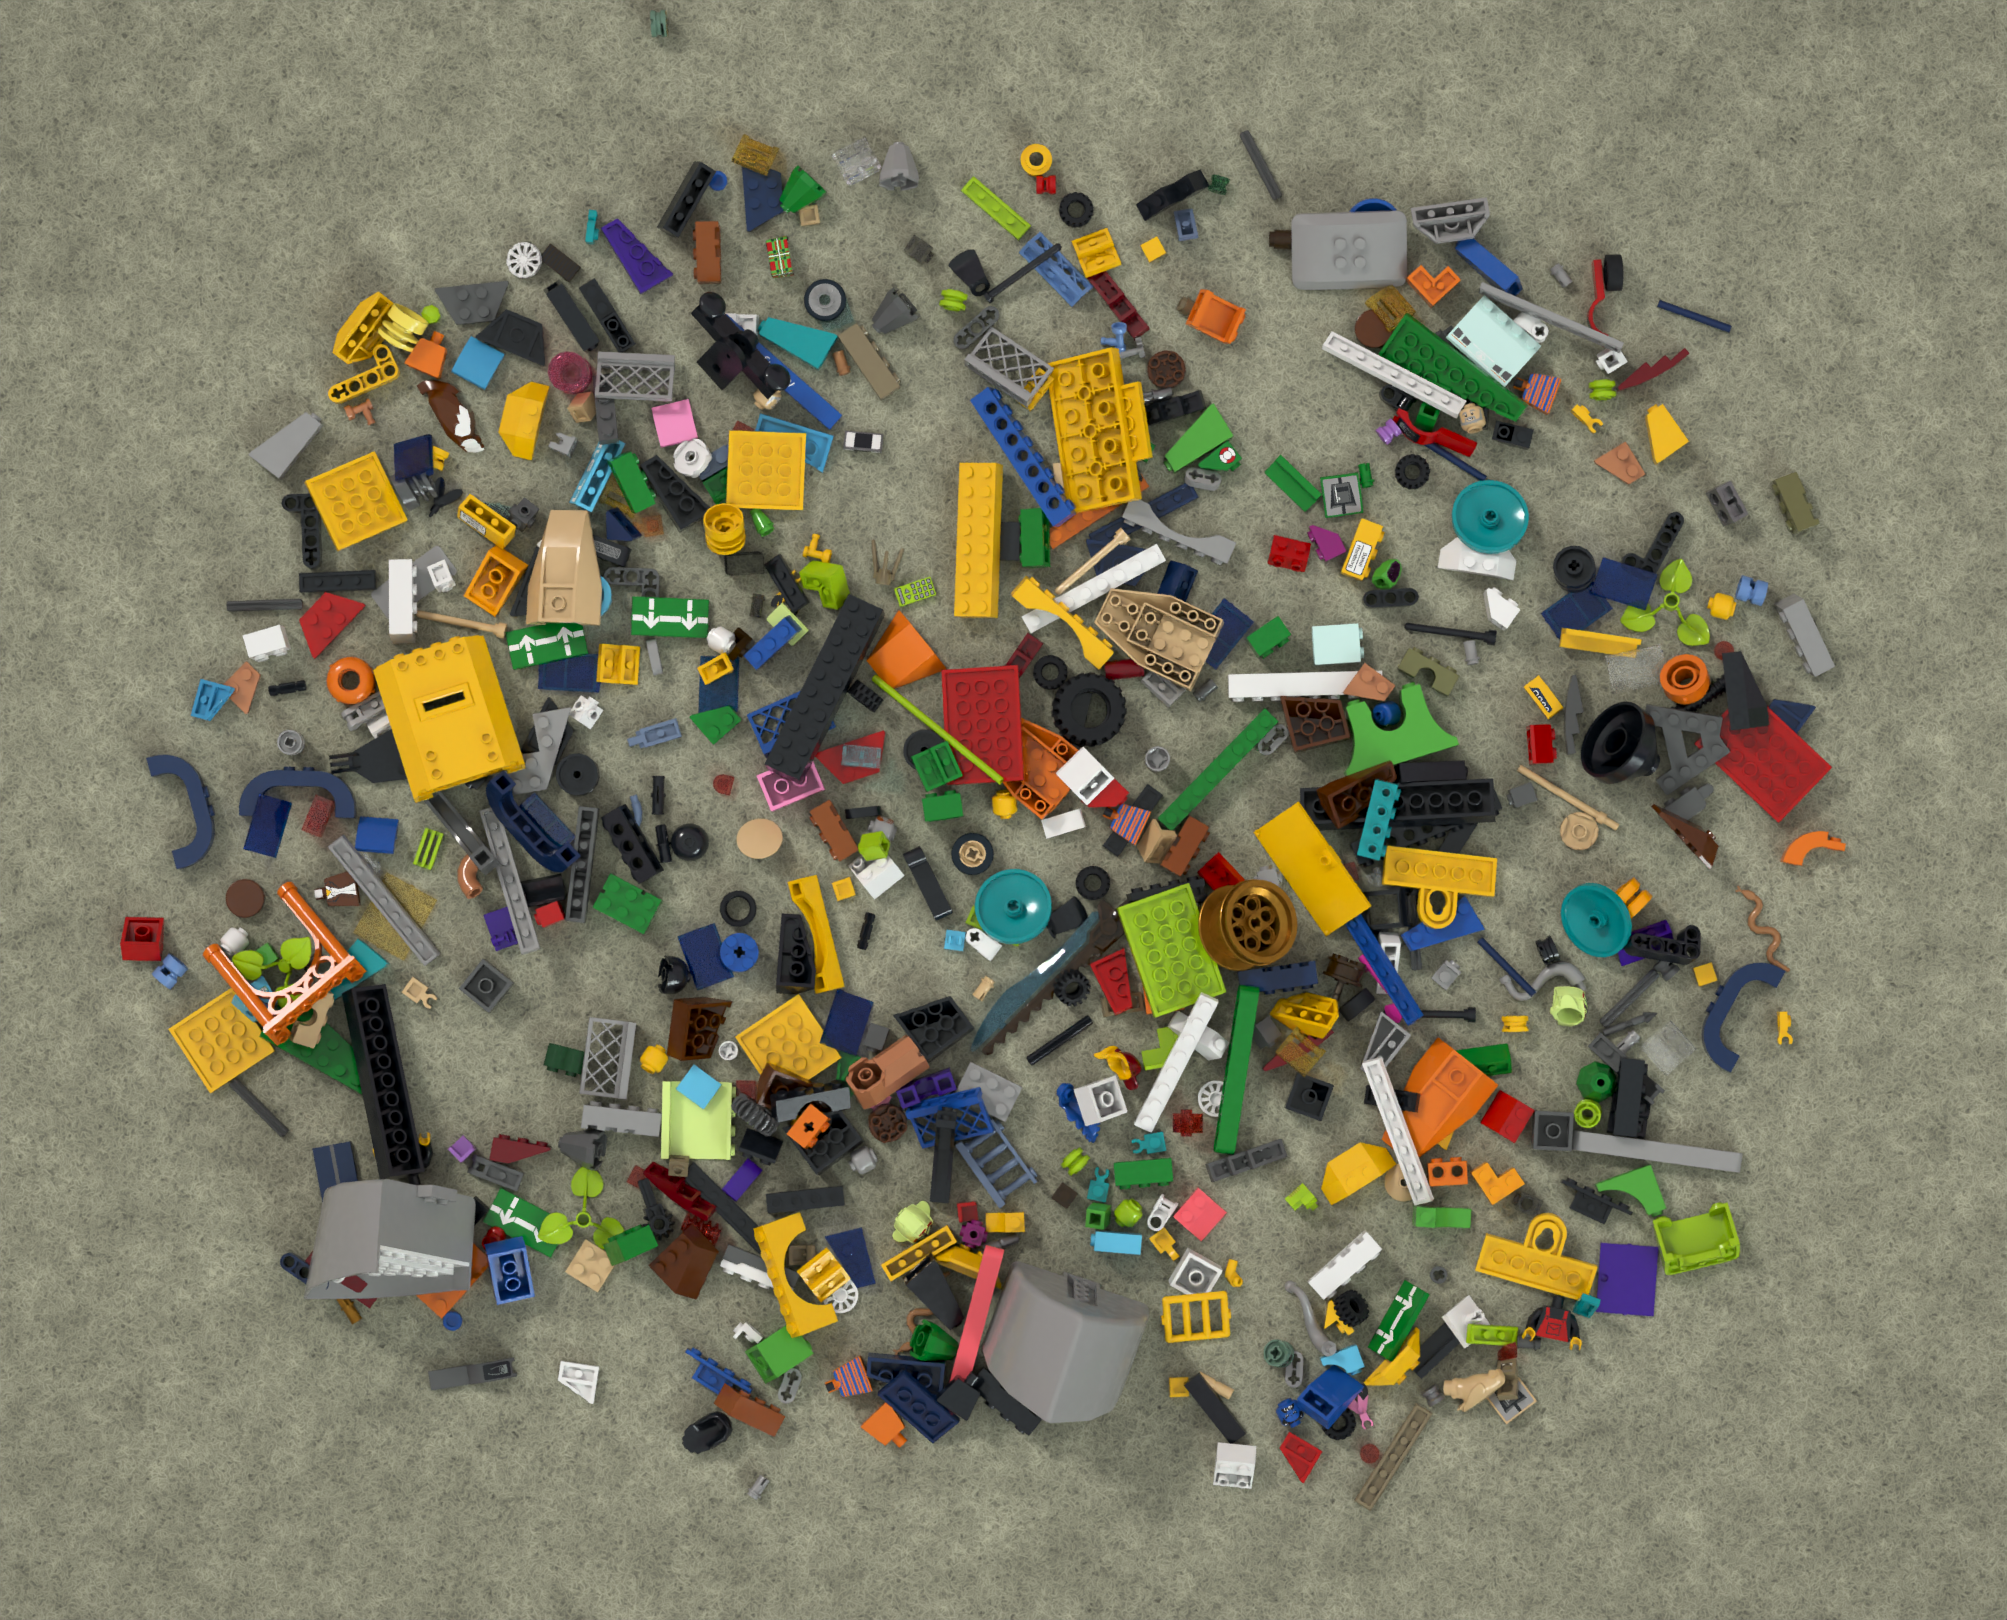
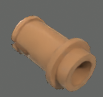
M841 350L833 353L832 356L838 369L836 372L840 376L849 374L851 366H848L844 351Z

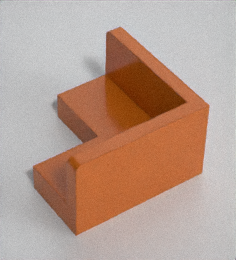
M1420 265L1406 278V282L1430 308L1436 305L1461 281L1449 266L1433 278Z

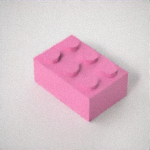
M814 761L801 785L772 771H766L757 775L772 812L825 790Z

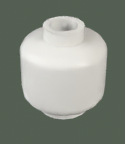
M722 626L713 628L708 633L707 641L709 648L719 654L731 652L736 645L735 634Z
M232 927L220 939L222 944L220 947L228 955H235L249 945L248 933L242 928L236 929Z

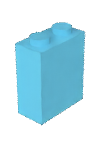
M1095 1230V1234H1091L1090 1246H1094V1251L1140 1255L1142 1234Z

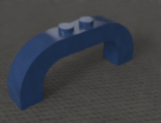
M172 755L148 757L146 759L151 777L175 774L186 785L197 832L194 840L188 846L172 850L176 869L180 870L190 867L207 855L215 837V824L213 820L215 810L212 804L209 805L208 797H210L208 786L204 787L203 780L196 768L182 758Z
M284 767V770L262 773L249 782L241 795L239 803V816H261L262 798L273 787H323L334 797L335 818H357L356 800L350 787L333 774L314 771V767H303V771H297L295 767Z
M504 770L501 771L486 786V796L494 814L540 865L553 872L565 871L581 857L580 854L569 842L559 847L547 839L517 805L512 794L516 783Z
M1751 963L1736 969L1729 975L1723 986L1721 984L1718 986L1715 992L1717 997L1714 1003L1711 1001L1706 1008L1708 1014L1703 1022L1701 1033L1704 1050L1710 1060L1718 1067L1731 1073L1740 1057L1723 1045L1720 1039V1028L1741 988L1746 983L1754 980L1762 981L1773 988H1777L1786 972L1785 970L1768 963Z

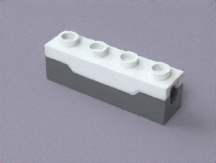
M728 1245L720 1264L723 1267L722 1271L731 1275L734 1272L741 1275V1279L751 1282L752 1279L758 1281V1286L765 1289L774 1288L771 1279L767 1275V1267L761 1256L734 1245ZM784 1266L788 1284L794 1290L799 1274L797 1271Z

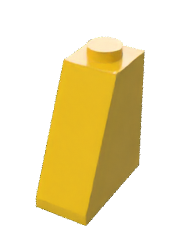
M1655 404L1647 410L1649 414L1645 416L1652 458L1655 465L1689 442L1663 404L1659 407Z

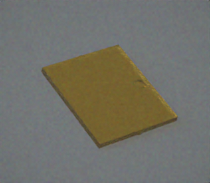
M386 873L382 882L420 929H422L437 900L416 889L414 885H409L397 877ZM371 901L353 933L373 943L377 948H382L404 961L410 950L409 946Z

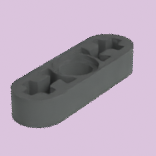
M988 306L954 336L955 347L964 350L974 343L998 321V309ZM987 311H994L995 319L992 320L991 318H989L986 321V323L989 325L985 327L983 321L978 318L982 316L984 320L987 317ZM973 323H980L982 326L981 332L973 333L971 325ZM966 329H968V332H969L970 335H972L974 338L971 339L970 336H969V337L966 339V343H967L966 345H963V344H960V345H959V344H958V342H959L958 337H959V336H961L962 338L965 337V336L967 335V333L964 332V331H965Z

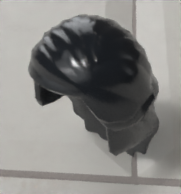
M718 1411L709 1413L688 1426L684 1431L682 1444L690 1453L695 1452L699 1454L713 1449L719 1444L726 1442L732 1434V1422L725 1413Z

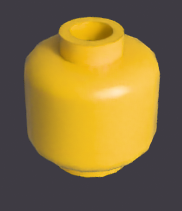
M1716 593L1714 598L1710 597L1707 608L1711 609V616L1727 620L1730 616L1733 617L1737 602H1734L1732 596Z
M999 790L993 795V813L1000 816L1001 819H1009L1012 817V814L1017 812V799L1012 796L1009 790Z
M657 1044L656 1046H648L640 1057L641 1068L650 1074L661 1072L668 1061V1056L665 1053L666 1049Z

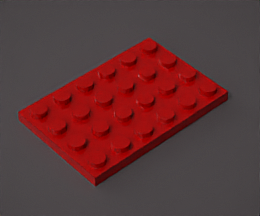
M1019 666L941 670L944 730L1004 778L1003 782L1024 781ZM949 744L963 776L948 782L947 785L996 782Z
M1768 706L1769 726L1739 730L1730 729L1729 712L1727 709L1721 715L1723 720L1720 737L1729 748L1730 753L1715 762V764L1779 823L1829 772L1832 766ZM1701 737L1694 743L1699 749L1703 747Z

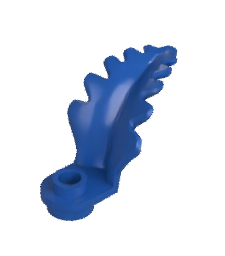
M1062 1083L1056 1093L1059 1097V1106L1065 1110L1067 1119L1070 1122L1075 1121L1076 1128L1078 1130L1082 1128V1134L1086 1135V1139L1089 1142L1094 1143L1099 1135L1097 1132L1100 1131V1127L1097 1125L1100 1123L1085 1126L1077 1099L1074 1096V1086L1070 1083Z

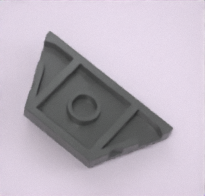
M509 281L435 288V292L456 325L492 322L497 317Z

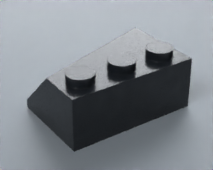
M951 996L893 1015L928 1063L975 1029Z
M841 1110L825 1113L830 1118L828 1122L830 1126L824 1133H819L816 1137L818 1141L812 1148L808 1147V1149H805L789 1137L816 1175L822 1174L865 1142ZM813 1124L806 1125V1127L808 1128L806 1132L814 1130V1128L812 1127ZM793 1125L783 1127L782 1129L787 1134Z

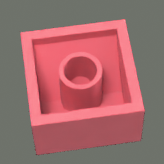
M1197 1187L1175 1212L1173 1217L1202 1241L1227 1212Z

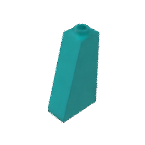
M770 317L766 321L763 320L758 327L760 331L759 336L818 371L838 339L836 334Z
M357 939L347 952L350 956L353 955L367 972L363 974L361 979L353 983L345 977L340 985L332 988L330 991L334 994V1002L342 997V993L357 987L389 964L388 961L361 939Z

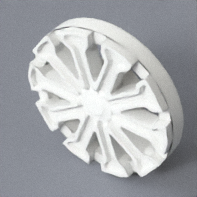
M521 242L515 244L509 250L507 266L513 275L519 278H530L539 271L542 264V256L535 245Z
M1210 1081L1203 1085L1199 1091V1106L1203 1112L1210 1116L1218 1117L1219 1113H1215L1216 1106L1218 1110L1220 1107L1222 1091H1219L1221 1085H1223L1222 1081ZM1217 1083L1216 1091H1214L1212 1085ZM1207 1086L1210 1088L1211 1093L1205 1090ZM1204 1093L1209 1097L1202 1098L1201 1095ZM1203 1101H1209L1205 1106L1202 1105ZM1212 1105V1109H1211V1113H1210V1112L1207 1111V1108Z
M849 1280L843 1288L841 1286L831 1294V1297L826 1298L823 1302L826 1305L829 1301L835 1300L832 1304L835 1313L848 1312L857 1303L858 1289ZM850 1284L853 1286L852 1289L846 1290ZM855 1292V1296H850L848 1294ZM847 1299L853 1300V1304H850ZM843 1302L846 1304L847 1309H843ZM837 1303H839V1309H838V1310L835 1309V1306H836Z

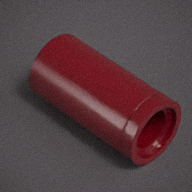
M1132 659L1106 661L1104 664L1105 675L1109 680L1145 677L1144 668L1136 664Z

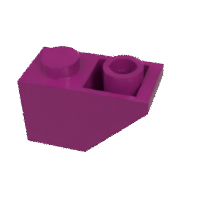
M1314 525L1309 526L1307 534L1310 541L1316 543L1318 549L1315 551L1320 560L1323 559L1324 562H1327L1347 552L1339 534Z

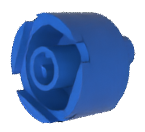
M735 933L723 941L719 954L721 962L728 970L741 973L754 966L758 959L759 950L757 943L752 937L744 933ZM738 948H741V951L744 952V955H741L740 958H737V954H734V951H737Z

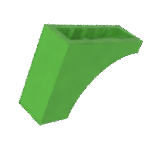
M1649 1164L1594 1184L1598 1192L1620 1190L1632 1195L1642 1205L1647 1215L1651 1214L1652 1217L1663 1214L1662 1210L1667 1209L1652 1167Z
M1413 1205L1412 1225L1431 1228H1470L1471 1209Z

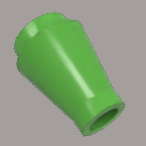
M754 508L750 511L757 534L763 537L774 531V523L761 509Z

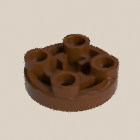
M1372 309L1365 311L1358 317L1355 323L1356 338L1362 345L1368 348L1384 346L1393 333V323L1390 317L1381 310Z
M1168 350L1160 351L1153 355L1147 367L1150 381L1161 389L1168 387L1172 389L1178 386L1185 376L1184 371H1186L1183 359L1176 352Z
M249 879L238 880L227 890V907L238 917L248 918L255 916L264 906V891L255 881Z
M888 1103L881 1104L869 1115L868 1128L877 1140L883 1143L893 1142L906 1132L907 1119L904 1112L898 1106Z

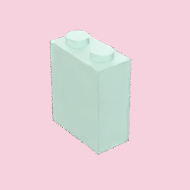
M1358 623L1311 627L1314 666L1360 663L1361 658H1364V648L1360 647L1359 640L1363 639L1362 628H1359Z

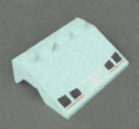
M1485 295L1446 336L1474 364L1504 387L1541 347L1538 342Z

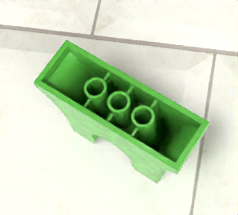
M1408 683L1403 685L1402 690L1399 691V705L1403 710V721L1393 731H1384L1374 724L1371 711L1365 701L1360 702L1357 699L1347 703L1344 711L1352 736V756L1344 772L1345 776L1389 760L1392 761L1393 765L1459 745L1457 737L1448 734L1440 728L1431 716L1420 684Z

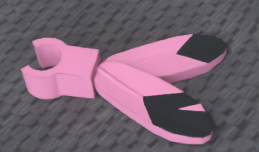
M1362 1384L1364 1388L1358 1394V1402L1354 1399L1348 1408L1360 1414L1361 1425L1366 1429L1364 1422L1369 1420L1371 1426H1373V1421L1369 1419L1366 1412L1368 1389L1365 1384Z

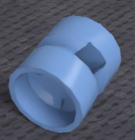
M1742 575L1738 583L1735 599L1744 602L1750 600L1751 604L1762 606L1767 593L1768 582L1761 580L1754 582L1753 578Z
M169 953L162 961L163 965L158 966L152 975L171 990L178 982L177 977H182L188 970V967Z

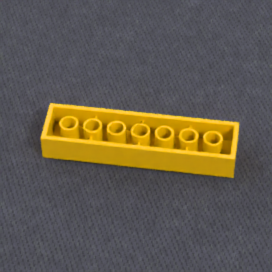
M959 463L954 616L998 618L1003 465L998 463Z

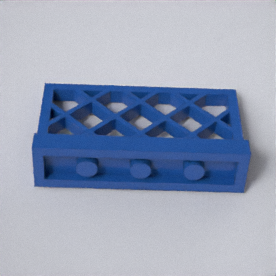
M800 691L747 714L766 758H768L777 740L776 735H779L778 730L781 723H785L783 718L786 711H791L788 708L790 701L797 699ZM779 707L784 709L780 719L771 716L773 708ZM757 715L765 716L766 719L763 726L756 725L753 717ZM769 718L779 721L775 731L765 728ZM834 721L832 722L829 730L836 727ZM764 731L774 734L771 741L763 743L761 737Z
M980 1087L920 1101L921 1103L907 1107L905 1114L907 1119H910L922 1149L935 1146V1137L933 1140L925 1142L923 1134L927 1132L935 1136V1131L927 1127L930 1122L936 1124V1119L933 1116L938 1110H942V1107H952L964 1112L961 1118L957 1116L956 1119L958 1124L955 1130V1134H957L955 1135V1141L994 1132L993 1124L982 1099L983 1093ZM979 1104L981 1109L979 1114L970 1110V1106ZM966 1113L976 1118L973 1124L963 1119ZM923 1117L928 1122L923 1126L917 1122L916 1118ZM978 1119L985 1122L987 1128L982 1129L976 1126ZM960 1124L970 1128L969 1132L965 1133L957 1129Z

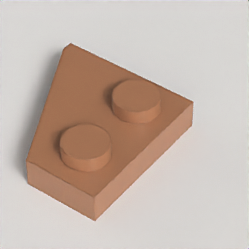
M1626 442L1594 460L1596 465L1604 468L1628 485L1645 475Z
M247 661L223 684L235 688V691L229 698L245 714H248L250 711L251 702L261 676Z
M1364 663L1342 693L1344 695L1385 701L1396 685Z

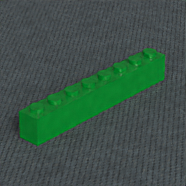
M1264 708L1157 820L1168 830L1173 831L1279 721Z

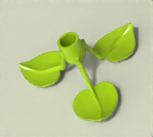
M1683 559L1675 560L1663 570L1660 576L1661 588L1665 591H1671V593L1665 596L1663 604H1660L1658 608L1651 612V607L1647 602L1642 600L1634 601L1626 608L1620 622L1629 630L1646 632L1655 625V619L1652 615L1662 608H1665L1667 611L1676 610L1682 622L1677 629L1679 640L1688 646L1707 645L1710 640V632L1705 620L1699 615L1690 614L1685 621L1678 607L1680 599L1674 592L1682 594L1689 590L1692 585V576Z
M310 937L291 938L284 941L280 950L283 958L268 965H263V956L253 950L236 953L232 957V962L247 980H256L262 975V969L278 965L281 972L287 973L284 986L276 989V991H280L295 984L288 985L294 968L302 969L309 963L312 949ZM291 994L290 996L292 997L293 1001H295L302 994H298L296 996ZM287 998L277 1000L281 1008L287 1005Z
M582 1166L575 1173L571 1181L573 1194L576 1196L584 1195L582 1211L578 1212L575 1221L570 1222L562 1213L554 1212L549 1214L542 1222L538 1238L546 1243L562 1244L573 1236V1230L570 1225L577 1224L582 1228L590 1225L598 1228L594 1231L593 1239L599 1248L604 1249L603 1245L609 1242L608 1238L624 1232V1228L618 1220L611 1217L604 1218L601 1225L591 1221V1215L586 1211L587 1196L596 1197L601 1193L603 1179L597 1170H588Z

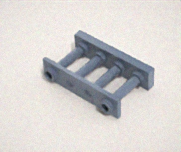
M992 1118L991 1122L994 1132L979 1135L969 1143L963 1144L960 1141L955 1146L1000 1209L1006 1204L1004 1201L1007 1199L1006 1196L1030 1179L1035 1184L1037 1182L1035 1178L1038 1175L1032 1167L1028 1169L1002 1132L1005 1128L1000 1121H994ZM998 1132L1004 1142L980 1159H974L971 1155L972 1149ZM1009 1148L1015 1157L992 1174L985 1175L982 1170L984 1165ZM1020 1163L1026 1173L1003 1190L999 1189L997 1191L993 1186L996 1183L995 1180Z

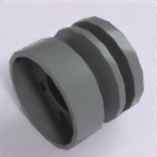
M419 461L414 463L418 470L417 472H414L413 468L408 466L410 476L406 477L402 471L390 476L397 493L409 512L421 506L418 497L422 496L427 502L430 501L427 492H430L433 498L438 497L436 485L431 475Z

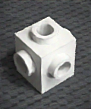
M581 695L575 702L569 715L591 729L603 710L597 706L599 702L590 696L586 699Z

